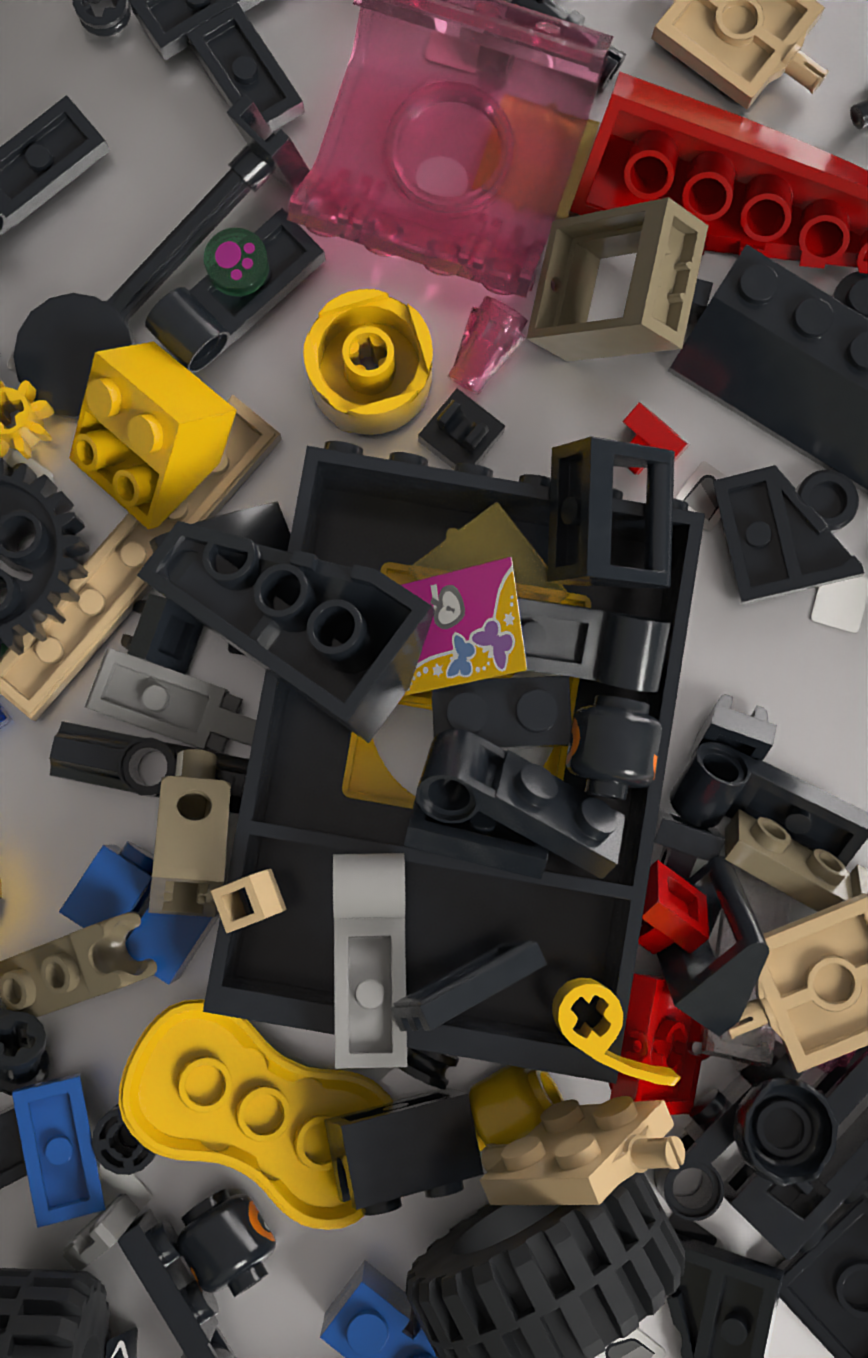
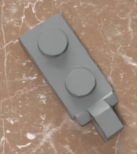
M108 647L85 704V708L203 750L210 748L221 753L224 752L228 739L252 747L256 725L255 719L238 714L243 699L229 694L230 691Z

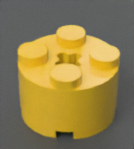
M376 289L349 291L329 301L318 313L319 317L312 325L309 333H307L304 342V363L316 404L336 427L347 433L375 435L402 427L425 407L431 388L433 347L431 335L424 319L408 303L405 305L399 300L389 297V293ZM372 357L375 365H378V368L366 370L361 365V359Z

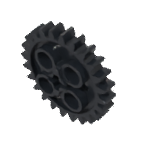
M0 458V560L14 570L33 574V577L29 581H23L9 575L0 568V590L7 588L6 598L0 604V653L1 644L4 643L16 654L21 655L24 653V635L30 633L41 642L47 640L41 624L47 618L64 624L66 621L57 605L61 600L69 602L79 601L80 596L68 584L70 579L87 577L88 571L79 562L73 560V558L88 553L90 549L81 537L74 536L85 528V525L74 512H70L74 507L72 501L62 491L57 492L58 487L45 474L37 478L33 470L24 463H21L14 471L3 458ZM36 532L32 544L25 550L17 552L18 544L23 537Z

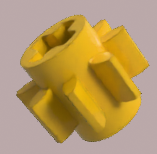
M0 380V458H3L9 448L18 450L27 460L31 459V448L40 440H52V436L44 429L43 419L54 414V410L46 400L33 402L36 397V389L27 380H24L19 385L18 390L6 387ZM19 410L20 412L15 415L16 426L8 429L6 426L11 424L10 414Z

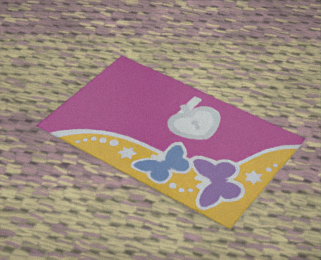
M512 557L401 585L432 605L435 609L410 687L404 696L527 671Z

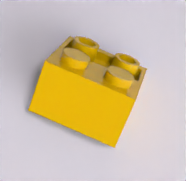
M154 341L97 351L94 355L69 459L150 530L159 527L220 464L237 410Z

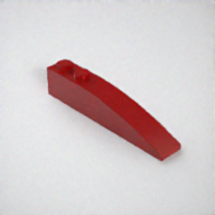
M619 72L570 208L571 212L584 215L669 197L708 225L702 255H704L705 251L740 255L747 244L768 258L799 261V266L821 269L825 268V264L858 268L859 273L868 274V170L732 112Z

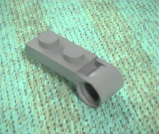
M404 853L333 854L335 1069L407 1067V1031H400L390 1009L394 1007L393 1003L406 997Z

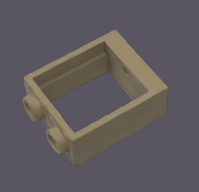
M669 197L552 221L526 339L567 362L682 349L708 225ZM637 253L623 317L587 322L600 260ZM551 281H553V282L555 283V290H554V291L552 290V287H551Z

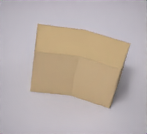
M272 869L249 875L211 890L226 934L287 910ZM244 888L246 889L248 898L254 911V913L252 914L250 913L248 904L242 891V889Z

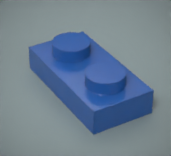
M80 1073L13 1089V1102L37 1228L104 1211L105 1202L97 1160L92 1148V1134Z

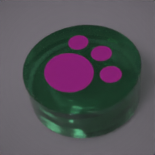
M228 228L214 235L205 248L204 265L208 278L220 292L230 296H245L258 290L265 282L269 271L267 252L261 239L253 232L243 228Z

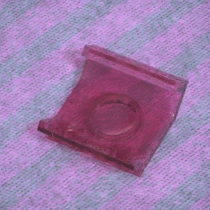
M354 0L353 4L360 6L351 57L317 159L312 169L291 196L287 220L306 226L311 233L318 236H337L362 244L368 251L379 256H398L423 264L428 271L437 275H456L481 283L487 290L495 294H515L526 298L528 292L532 291L548 243L552 221L556 219L578 154L614 36L503 0Z

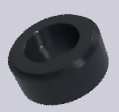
M816 471L807 476L795 489L808 506H812L828 524V529L832 533L838 532L849 524L857 513L859 506L857 489L847 476L838 471Z

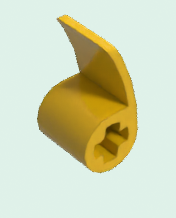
M576 978L566 982L558 989L553 999L552 1014L556 1026L571 1044L596 1061L623 1074L655 1084L676 1085L681 1077L671 1068L648 1065L620 1057L608 1051V1048L615 1041L623 1026V1010L620 1001L611 990L591 978ZM594 995L599 996L600 999L595 1008L603 1016L600 1023L591 1028L584 1022L580 1030L575 1029L574 1026L578 1018L571 1010L573 1003L580 997L590 1003Z

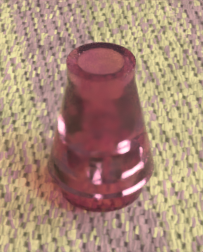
M485 296L479 308H471L454 365L447 377L466 390L480 395L485 384L525 340L522 331L528 320L508 305L492 297Z

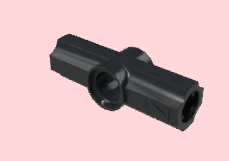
M62 721L57 734L54 736L49 757L50 776L136 793L141 796L159 798L161 781L153 786H147L139 777L138 765L141 758L151 751H160L167 761L165 776H175L177 754L183 750L198 748L168 743L156 738H144ZM209 751L217 756L215 780H224L231 784L229 813L239 814L249 759Z

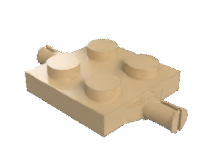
M674 0L671 7L655 25L651 37L652 40L746 110L767 84L781 77L783 73L788 74L808 89L811 94L817 90L829 73L827 69L825 70L800 51L805 37L819 21L825 9L816 0Z
M863 893L763 934L770 952L755 985L757 999L747 1003L740 1021L728 1030L731 1039L768 1024L780 1036L792 1067L797 1073L868 1045V894Z
M621 1096L610 1099L602 1104L579 1105L577 1100L571 1099L558 1102L547 1108L540 1116L541 1122L527 1136L510 1144H487L488 1147H484L482 1151V1164L487 1173L480 1179V1182L490 1205H600L621 1182L635 1173H643L647 1169H679V1165H683L685 1160V1148L681 1139L677 1136L664 1137L674 1126L664 1100L633 1102L631 1097Z

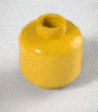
M506 1065L470 1088L468 1096L479 1150L482 1152L484 1147H488L487 1144L489 1143L510 1144L527 1136L541 1122L540 1116L547 1108L564 1101L556 1083L548 1072Z

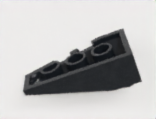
M177 521L137 574L145 583L367 743L372 740L409 689L435 612L432 605L377 569L356 564L353 567L320 560L312 553L295 549L293 553L255 544L250 538Z

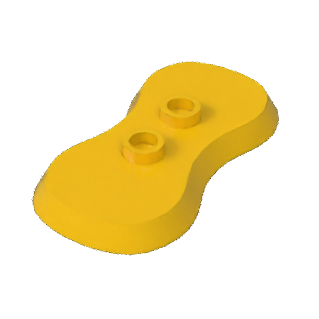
M204 999L184 1000L167 1007L158 1014L137 1040L125 1065L119 1087L118 1104L122 1119L130 1133L144 1147L153 1153L175 1160L211 1162L233 1168L252 1179L284 1214L297 1223L310 1228L323 1230L345 1228L358 1222L365 1216L362 1214V1209L356 1210L352 1207L351 1200L346 1202L339 1200L324 1119L394 1102L391 1096L371 1078L351 1071L320 1069L299 1064L276 1051L247 1019L203 1012Z

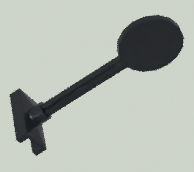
M245 93L226 113L247 142V145L228 164L231 169L120 288L107 301H102L95 296L69 293L49 298L29 313L19 329L13 354L18 381L20 384L24 380L29 381L36 389L34 402L46 400L53 408L54 415L79 419L95 352L135 345L133 332L128 326L129 319L250 190L256 192L272 175L298 195L314 179L291 138L282 129L275 135L254 102Z

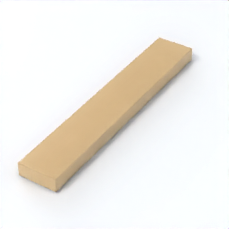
M234 395L227 402L237 411L220 464L159 527L148 530L133 515L128 513L82 565L88 571V576L81 579H70L68 586L80 596L78 602L61 600L57 605V608L66 619L64 624L47 618L41 623L47 640L41 642L30 633H27L23 636V654L18 655L11 649H8L0 658V694L31 720L36 721L132 612L135 602L142 600L152 589L150 585L137 576L153 554L149 541L156 536L170 532L177 521L193 524L215 517L282 440L281 434Z

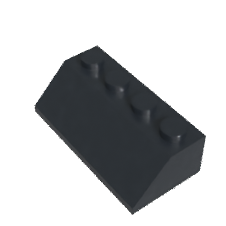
M746 244L704 310L668 372L823 468L844 474L853 482L857 489L868 495V318Z

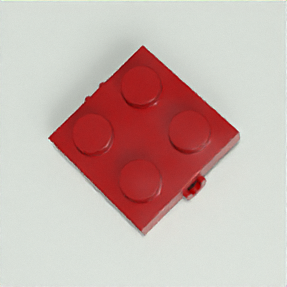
M633 974L621 1057L652 1066L671 1068L681 1078L675 1086L655 1084L618 1071L617 1083H609L611 1089L610 1099L629 1096L633 1099V1102L664 1100L670 1115L689 1114L694 1106L701 1062L711 1056L712 1043L706 1037V1027L674 1006L665 977ZM694 1042L703 1044L704 1050L701 1054L693 1052L692 1045Z

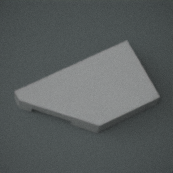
M126 1193L124 1195L120 1194L104 1211H101L75 1235L63 1249L65 1253L62 1256L75 1270H83L120 1239L141 1210Z

